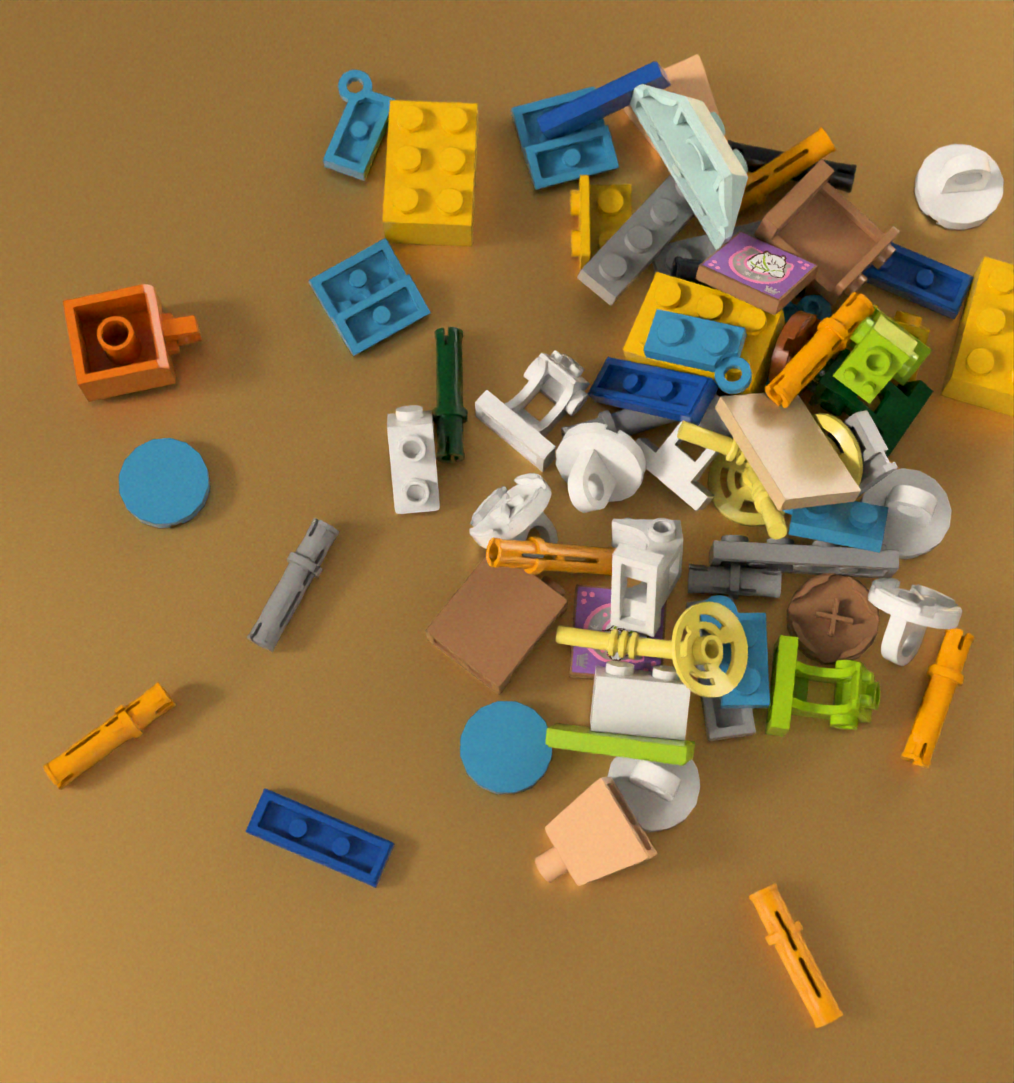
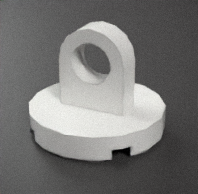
M952 144L938 148L925 158L915 178L914 194L920 209L927 217L930 215L933 219L937 220V224L947 229L966 230L980 226L995 212L1003 196L1004 180L998 165L986 152L971 145Z
M597 422L581 423L569 429L556 450L555 464L561 477L568 484V492L573 505L582 513L605 508L608 502L622 501L633 496L640 487L646 471V459L641 447L623 431L619 430L616 434L613 431L606 430L608 425Z
M896 469L867 490L860 500L863 503L888 507L882 544L886 545V550H899V558L901 559L916 558L919 555L930 552L940 544L950 527L952 510L947 493L935 479L918 470Z
M535 473L516 477L514 481L517 485L509 490L505 486L496 489L481 503L470 522L473 528L469 529L470 535L479 546L487 548L492 538L525 541L530 529L533 527L539 531L540 538L544 539L546 543H557L558 541L557 531L553 523L543 512L551 498V488L541 475ZM523 553V554H522V556H527V557H537V558H543V557H544V555H540V554H530V553Z
M879 578L872 582L868 601L891 615L881 645L883 658L897 665L904 666L917 654L927 627L954 629L958 626L962 609L958 607V604L952 598L919 584L917 586L912 584L911 589L906 590L899 588L901 581H898V579Z
M616 756L611 762L607 776L612 777L642 829L646 832L668 830L683 822L695 807L700 791L698 768L692 759L682 766Z

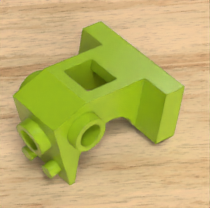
M875 306L872 316L866 317L851 335L850 339L852 341L849 346L853 350L833 374V377L869 404L892 378L904 386L932 351L931 348Z
M779 636L774 644L769 690L770 706L767 709L765 728L766 735L784 737L790 730L791 715L830 720L831 727L845 730L858 729V722L871 723L872 710H878L881 697L880 683L875 682L873 672H870L863 663L853 660H837L835 668L816 667L797 661L799 637ZM809 681L835 684L833 705L807 702Z

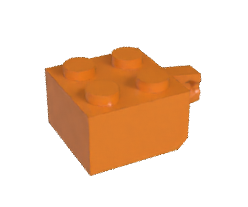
M141 284L63 301L77 384L88 402L177 384L171 355L180 353V346L201 341L199 325L195 315L173 318L172 313H163L161 301L152 285Z

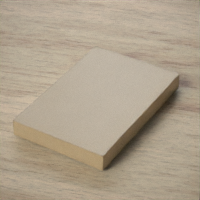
M766 393L720 397L715 406L716 411L779 511L848 503L856 500L861 492L859 486L799 395L787 408L775 404Z

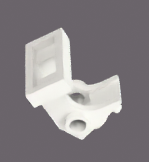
M556 350L551 355L541 353L524 373V377L529 382L513 399L503 403L486 390L475 402V415L522 456L544 472L555 460L556 447L545 437L567 413L573 416L582 408L589 397L584 391L590 383L580 376L585 369L564 353L562 355ZM539 392L555 403V406L541 421H538L524 409Z
M715 393L698 426L732 438L731 433L715 409L720 399ZM680 422L660 448L647 438H638L636 443L641 447L646 459V469L694 510H704L715 495L699 483L698 480L719 453L706 448L696 461L678 447L682 440L677 438V433L682 422Z
M666 518L613 519L611 527L612 547H615L616 550L612 555L610 625L654 637L661 625V608L682 573L683 534L681 521ZM627 577L642 581L636 586L627 588Z

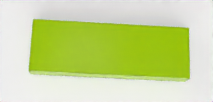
M557 723L547 728L545 745L552 748L683 766L694 757L695 741L591 731L590 727Z

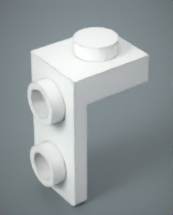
M418 405L399 407L396 409V413L388 414L387 417L395 512L397 514L438 511L440 509L432 410L423 411V407Z

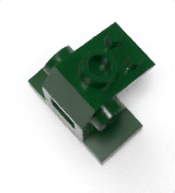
M845 349L838 354L835 360L831 358L813 378L819 383L813 380L810 382L806 390L813 395L808 403L811 406L819 404L824 410L835 416H840L842 412L851 416L856 412L868 410L888 448L885 452L888 458L933 393V390L922 380L907 382L904 386L901 384L895 386L889 381L878 393L877 396L881 402L873 412L857 398L858 395L833 377V374L851 352Z

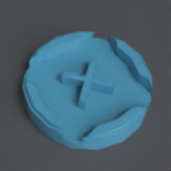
M172 438L152 439L136 447L125 459L119 474V493L128 511L143 524L156 528H169L171 525L184 524L192 520L205 506L210 492L209 471L200 453L189 444Z
M497 701L480 708L467 721L460 737V757L467 775L480 788L494 794H516L532 788L545 775L552 759V747L545 745L548 728L545 720L533 708L516 701Z

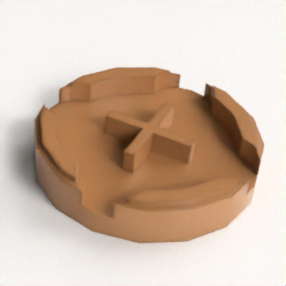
M823 573L808 579L794 593L787 609V630L790 636L799 637L798 649L807 658L825 665H835L837 660L858 659L873 644L879 622V608L868 601L869 590L859 580L849 576L835 575L836 573Z

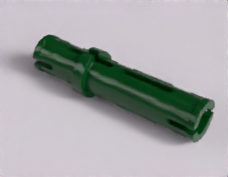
M443 327L435 331L437 407L432 410L433 422L437 424L436 460L451 463V455H454L455 462L465 459L463 424L468 421V413L466 408L463 407V331L456 327H448V336H445V329Z

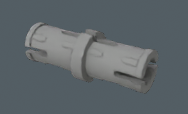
M731 562L730 566L689 564L688 593L729 595V597L733 596V599H738L739 595L780 598L782 569L740 567V563Z

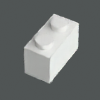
M607 661L606 667L595 666L590 729L594 732L685 741L691 690L681 681L675 667L657 665L653 666L652 672L634 670V664L629 662Z

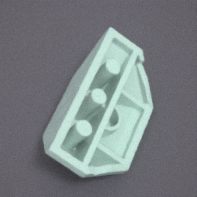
M641 84L634 88L630 106L713 246L718 250L722 245L729 242L733 235L748 179L746 161L737 149H731L724 137L726 132L720 117L715 112L710 113L703 101Z

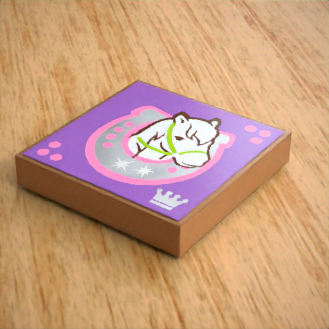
M739 231L729 242L722 245L698 266L696 279L776 315L815 279L819 265Z
M576 584L573 627L611 633L612 629H618L619 634L625 630L629 632V636L633 633V631L610 625L612 587ZM667 600L661 608V625L655 636L650 637L639 633V637L665 639ZM571 646L569 677L594 679L595 666L606 667L607 661L629 662L634 664V670L653 672V666L663 665V658L636 656L635 660L629 659L628 654H626L625 658H619L617 652L612 657L608 655V651Z

